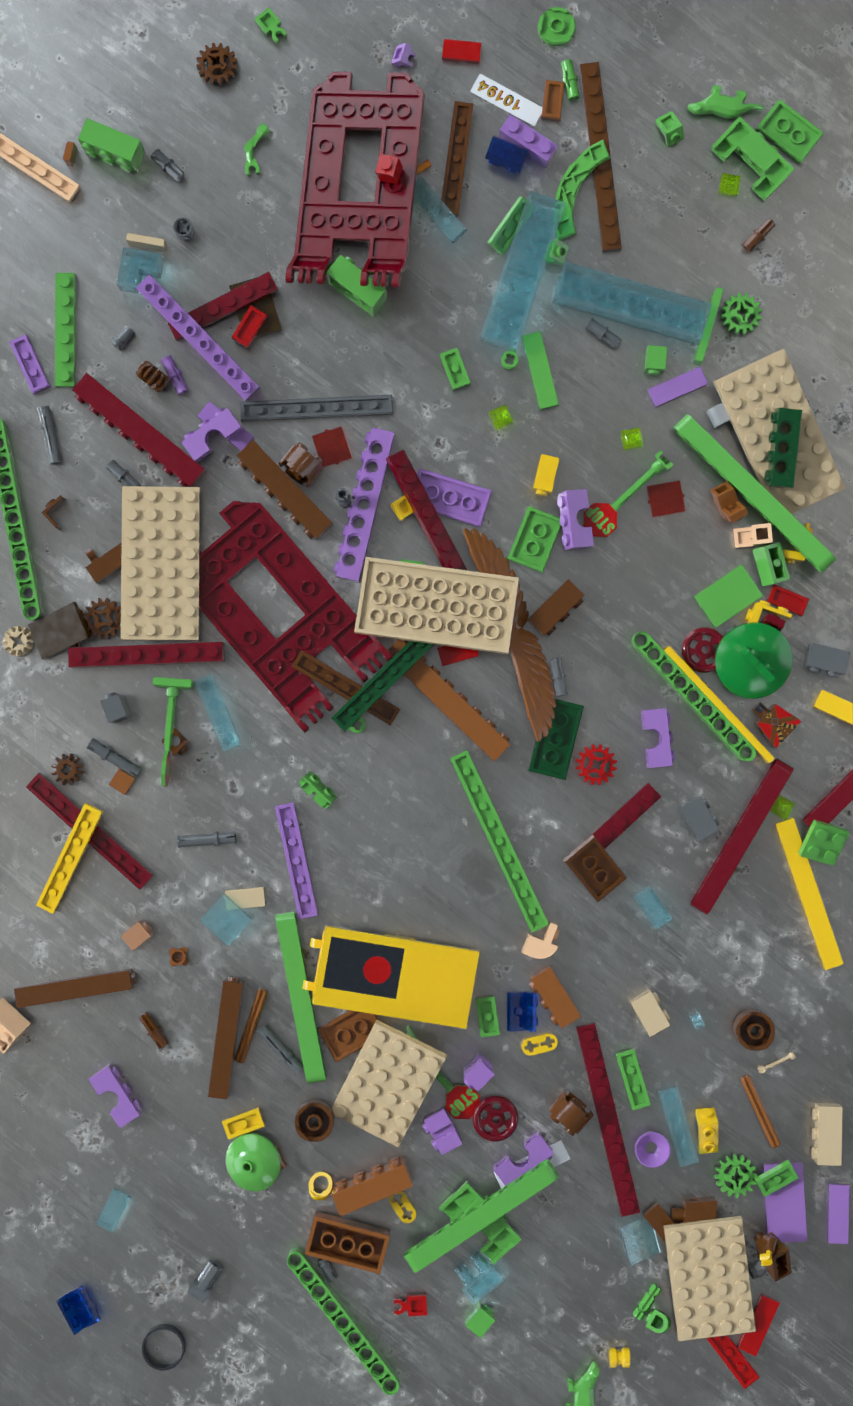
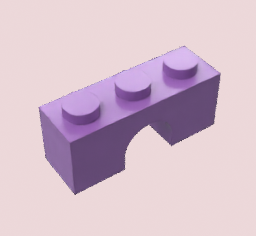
M511 114L499 131L500 139L514 148L516 145L521 146L529 152L532 160L547 168L557 153V144Z
M222 408L214 414L216 417L210 421L208 419L199 425L200 428L197 431H191L184 436L185 440L181 443L194 461L199 462L213 452L208 443V438L213 432L220 431L229 440L244 429L230 409Z
M587 489L566 490L559 493L557 504L560 507V525L563 530L562 543L565 546V550L593 547L592 527H582L577 522V513L589 508Z
M666 708L641 711L643 730L656 731L660 739L655 748L645 749L647 768L673 766L672 762H675L674 750H671L670 743L673 742V734L668 728V724L671 723L670 712H667Z
M480 1052L463 1067L464 1083L471 1090L475 1088L479 1091L495 1075L493 1065Z
M109 1064L88 1080L98 1095L106 1091H112L117 1094L119 1099L118 1105L110 1111V1114L119 1128H121L142 1113V1106L130 1094L132 1091L129 1085L121 1080V1073L118 1068Z
M539 1131L524 1142V1147L529 1152L528 1159L525 1162L516 1163L507 1155L493 1166L494 1172L505 1186L542 1161L553 1158V1149Z

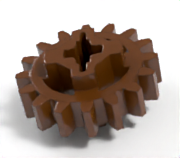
M212 43L211 48L205 45L206 51L200 50L201 57L196 58L199 63L196 65L197 70H199V76L204 77L206 83L211 80L212 86L215 85V82H218L220 86H222V81L229 83L228 77L234 78L233 71L236 72L238 70L236 66L238 62L237 58H234V51L230 52L229 46L223 48L222 43L218 47H216L215 43ZM227 58L229 59V67L226 64ZM205 62L208 64L207 71L205 69Z
M98 598L97 604L91 601L92 607L86 606L88 613H83V616L87 617V620H84V622L88 624V631L92 630L91 636L94 637L98 634V639H102L103 635H105L106 639H110V634L116 637L115 631H121V627H119L121 624V613L119 612L121 611V606L115 607L116 601L110 604L109 598H106L105 602ZM107 606L104 610H96L99 607ZM114 612L116 614V622L113 620ZM98 614L101 616H106L110 623L104 621L102 622V619L98 616ZM92 615L95 618L94 626L92 624ZM104 627H111L108 631H101Z

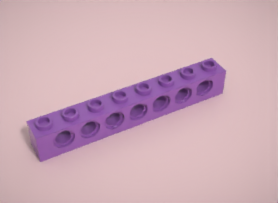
M150 274L136 287L244 400L247 401L260 388Z
M372 427L371 432L366 434L365 443L368 444L367 450L362 451L360 461L363 462L362 469H358L356 480H359L357 488L354 487L352 499L355 500L353 506H349L348 509L349 525L345 524L343 535L346 537L344 543H340L338 554H341L340 562L336 561L334 568L337 578L356 583L360 582L388 463L386 458L391 453L395 436L394 432ZM375 445H379L382 447V452L375 454L372 452V448ZM370 464H376L378 469L372 473L367 470V467ZM366 482H371L374 487L370 491H365L363 485ZM363 500L369 503V507L365 510L358 507V504ZM357 519L364 520L365 524L362 528L354 526V522ZM354 537L360 539V544L356 547L349 544L350 540ZM348 556L356 558V562L353 565L345 563V559Z

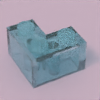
M123 247L117 286L120 291L139 294L136 287L141 283L142 275L148 276L150 274L152 277L161 278L164 264L162 255L160 253Z

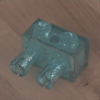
M479 1251L469 1258L480 1272L479 1276L473 1277L464 1263L459 1266L460 1269L456 1268L454 1270L464 1284L462 1291L473 1306L477 1305L506 1281L495 1265H488Z

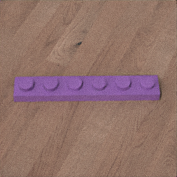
M294 802L275 806L299 919L317 916V906Z

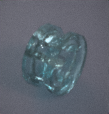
M697 1011L694 1016L689 1015L695 1029L699 1031L700 1027L705 1028L706 1026Z

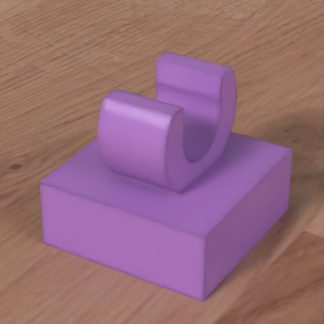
M407 43L398 45L391 64L396 67L402 65L405 67L413 66V63L408 61V57L413 58L416 56L411 51L412 46Z

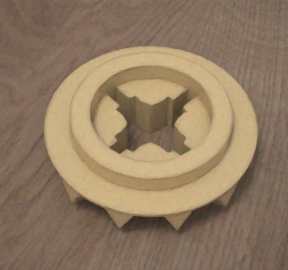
M15 626L4 633V649L9 654L18 657L24 656L33 648L34 639L27 628ZM21 636V641L25 645L18 644L15 646V641H13L12 637L18 638Z

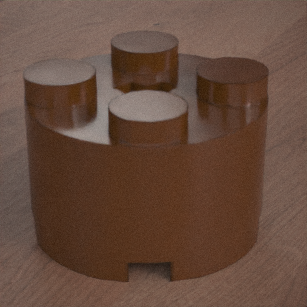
M299 442L297 445H292L280 460L279 466L282 468L284 465L287 468L285 470L287 475L301 485L305 482V487H309L323 470L321 465L323 460L316 454L311 455L307 451V447Z
M749 1009L741 1012L736 1017L732 1027L736 1040L748 1050L760 1051L772 1044L775 1037V1026L766 1014L759 1010ZM753 1026H754V1027L756 1028V1030H757V1032H756L755 1034H754V1033L752 1032V1030H751V1028H752Z
M563 1090L549 1107L550 1118L557 1124L559 1122L565 1126L564 1129L571 1136L579 1134L594 1114L591 1110L589 1112L585 1110L587 1105L571 1092L567 1095V1090Z
M312 1099L300 1106L295 1117V1128L302 1139L309 1142H319L330 1135L335 1121L330 1105L322 1100ZM312 1118H318V1123L314 1122L312 1124Z

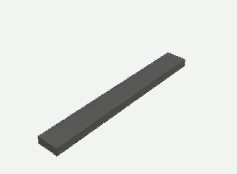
M392 394L241 401V422L393 415Z

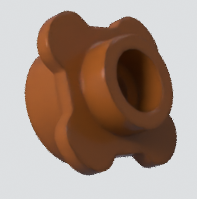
M186 947L181 949L171 948L169 950L170 965L173 967L181 964L186 966L189 963L187 959L188 949Z

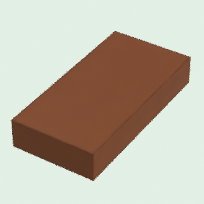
M545 81L541 119L560 122L564 82Z

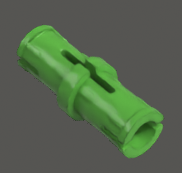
M564 60L561 62L564 75L563 82L567 88L568 100L574 101L580 98L577 85L578 76L575 75L573 60Z

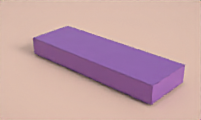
M25 334L10 341L9 343L32 394L34 395L50 388L49 381L28 335Z
M700 366L648 389V393L656 408L708 385V382Z
M208 402L197 417L203 422L207 419L210 421L216 417L214 414L220 409L211 402ZM243 429L228 441L242 451L254 439V436ZM216 431L222 437H224V435L220 431Z
M829 1183L828 1243L848 1244L849 1184Z

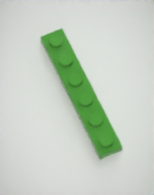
M55 273V386L75 387L76 274Z

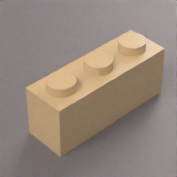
M815 1103V1108L812 1109V1119L815 1120V1128H812V1139L815 1140V1145L812 1147L811 1156L817 1165L842 1166L843 1107L839 1104Z

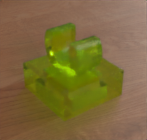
M722 173L718 194L737 196L741 176Z
M506 404L488 412L495 430L513 423Z
M639 427L620 431L623 451L643 446Z
M779 794L770 812L786 820L795 803Z

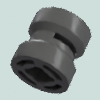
M182 217L174 222L173 229L179 240L189 241L193 238L195 232L189 219Z

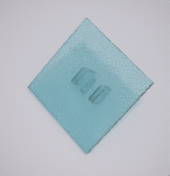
M225 893L200 919L227 946L252 920Z
M644 1217L619 1228L629 1266H633L661 1252L655 1230Z

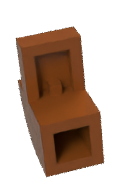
M727 481L710 490L714 503L726 522H736L748 515L746 507L739 502L735 489Z

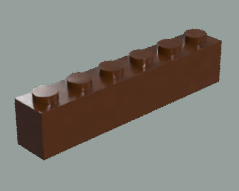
M254 440L236 455L239 459L237 463L244 470L249 469L252 472L251 478L257 484L261 482L266 487L264 491L271 498L273 496L276 497L279 501L277 505L284 512L288 510L292 514L290 518L297 526L301 524L305 528L303 532L310 539L314 537L318 540L333 526L332 521Z

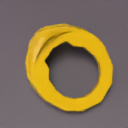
M327 1172L316 1173L309 1181L308 1187L311 1197L317 1201L328 1198L333 1190V1178ZM324 1176L328 1179L329 1185L321 1194L314 1191V1182L318 1177Z

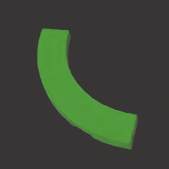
M603 140L586 149L570 165L560 182L554 203L555 231L560 241L577 234L574 225V204L582 183L597 166L610 159Z

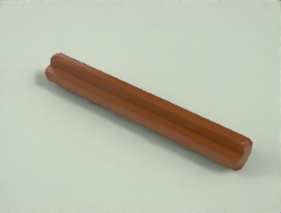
M259 989L256 994L234 1061L238 1063H244L268 995V991L264 989Z
M743 1076L740 1080L770 1146L776 1148L781 1145V1142L751 1076Z

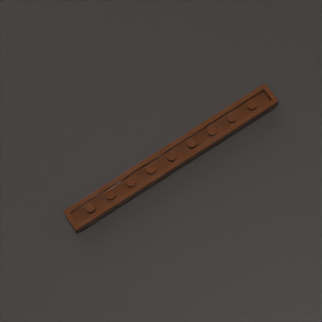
M599 62L580 64L589 147L603 140L610 156ZM610 156L609 160L603 162L592 171L602 252L622 249Z

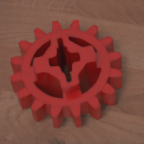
M592 744L590 750L584 747L585 753L579 752L578 754L581 756V759H576L580 766L575 767V769L581 770L578 776L584 775L583 781L587 782L590 780V785H594L595 781H597L598 785H601V780L608 783L607 777L613 778L614 775L611 772L612 770H617L616 767H613L617 760H612L615 754H608L609 748L607 747L603 750L601 744H599L598 748ZM593 752H600L604 754V756H602L601 758L596 757L595 754H593ZM587 756L589 761L587 767L584 768V760ZM593 760H595L596 762L602 761L599 765V770L597 768L589 770V768H591L594 764ZM609 762L608 771L605 772V763ZM595 772L599 778L591 777L588 774Z

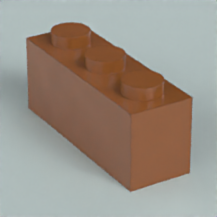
M549 965L530 977L532 982L529 985L534 993H540L542 999L539 1001L545 1010L550 1009L553 1014L550 1018L555 1026L560 1025L562 1029L581 1017Z

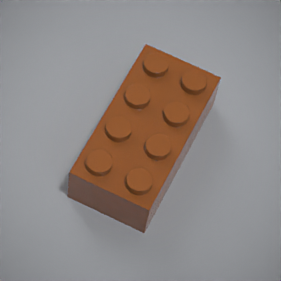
M400 1156L390 1159L388 1164L383 1166L382 1164H377L371 1167L369 1172L364 1173V1171H360L354 1174L352 1179L346 1180L344 1178L335 1182L336 1185L333 1186L331 1195L341 1217L413 1187V1176L405 1157L400 1158Z
M316 1211L305 1255L380 1274L390 1238V1230Z

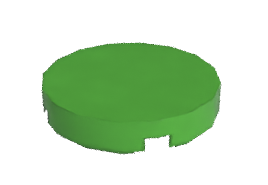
M561 7L548 9V11L541 15L538 22V33L541 39L551 46L567 44L573 38L576 29L574 17H572L567 9Z

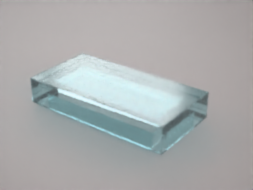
M114 1188L95 1224L113 1233L131 1196Z

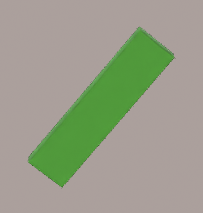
M719 287L714 290L693 361L695 365L700 366L705 356L724 290Z
M541 331L522 335L540 410L558 406L559 403Z

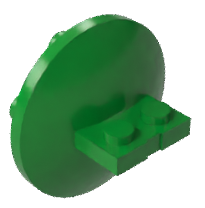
M760 622L744 623L730 630L720 641L715 654L716 672L723 685L732 693L750 699L763 698L780 689L788 679L793 663L792 650L784 635L776 628Z

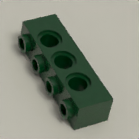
M776 408L771 414L773 429L769 433L771 447L766 457V461L769 462L768 470L765 471L764 480L767 482L766 486L794 488L802 410ZM783 423L788 426V432L786 434L782 433L781 431V425ZM780 443H784L786 446L784 453H781L778 449ZM778 462L784 465V470L781 473L776 469Z

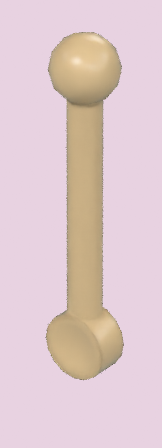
M790 1052L788 1056L766 1066L760 1065L758 1071L763 1074L766 1072V1069L786 1060L795 1059L796 1055Z

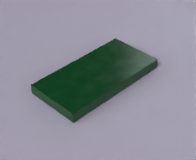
M554 698L556 708H553L555 718L552 719V728L549 729L547 737H544L542 734L541 741H535L528 771L566 780L584 706Z

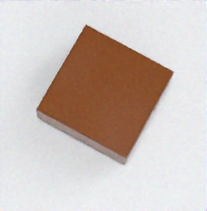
M68 141L63 160L67 166L73 167L77 147L74 142Z
M118 769L109 785L126 795L136 778Z

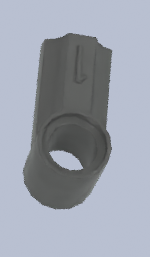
M209 1260L187 1292L204 1303L213 1289L212 1286L221 1275L223 1268L216 1262Z

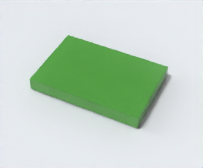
M781 99L775 103L755 130L760 132L768 141L798 164L802 163L824 134V132Z
M528 506L507 559L543 573L561 528L560 518Z
M741 564L695 595L694 598L716 628L762 597L763 594Z

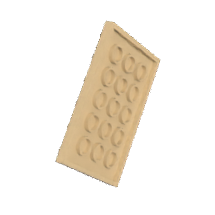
M376 1020L331 1107L334 1116L399 1147L442 1067L447 1054Z
M735 1216L664 1225L678 1341L756 1332L742 1217Z

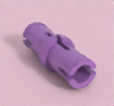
M169 355L161 359L160 361L177 394L180 395L188 391L189 389L181 376L182 372L178 370L172 356Z

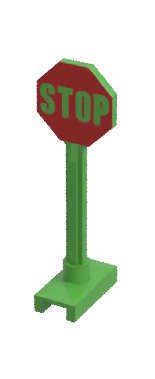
M661 450L655 455L657 460L651 465V468L611 505L609 503H593L584 511L583 527H592L593 537H608L617 529V509L655 474H659L664 469L669 471L674 466L672 462L666 465L669 461L662 457L663 452Z
M153 677V685L155 687L167 689L168 705L164 739L165 752L161 770V784L163 787H167L170 778V750L173 742L176 698H178L179 690H193L194 682L189 679Z
M408 1025L406 1027L407 1035L417 1039L414 1030ZM439 1070L436 1079L447 1090L445 1110L454 1119H470L476 1106L480 1103V1095L474 1088L471 1090L467 1085L456 1084L453 1086Z

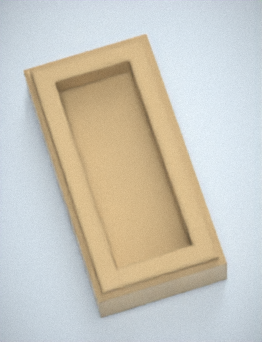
M127 233L126 241L128 245L166 252L167 244L164 239Z
M264 887L225 891L227 910L266 906Z

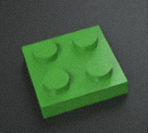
M813 820L798 854L801 857L834 866L850 832L841 827Z

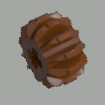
M144 361L136 372L137 377L156 392H161L169 382V377L149 361Z
M72 753L69 754L68 758L66 754H62V760L56 757L55 761L58 765H51L52 768H56V771H53L51 774L58 775L55 781L59 782L62 780V785L64 786L67 782L70 785H74V779L79 782L81 779L78 774L84 775L83 771H79V768L84 767V764H77L80 758L76 757L74 759V754ZM67 764L69 767L72 768V770L69 771V775L68 772H64V769L67 768Z

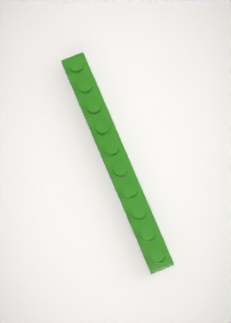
M466 750L451 757L450 760L531 932L533 933L549 925L468 751Z

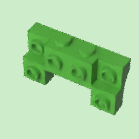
M739 116L712 145L711 150L723 162L734 152L740 156L761 177L751 189L766 201L793 173L794 168L779 154L775 146H770L760 132H756Z
M466 1181L439 1206V1209L444 1211L450 1217V1220L453 1221L463 1212H467L489 1196H483ZM506 1214L480 1230L488 1238L480 1247V1251L491 1260L493 1265L522 1240L521 1236L507 1222L506 1219L508 1217Z

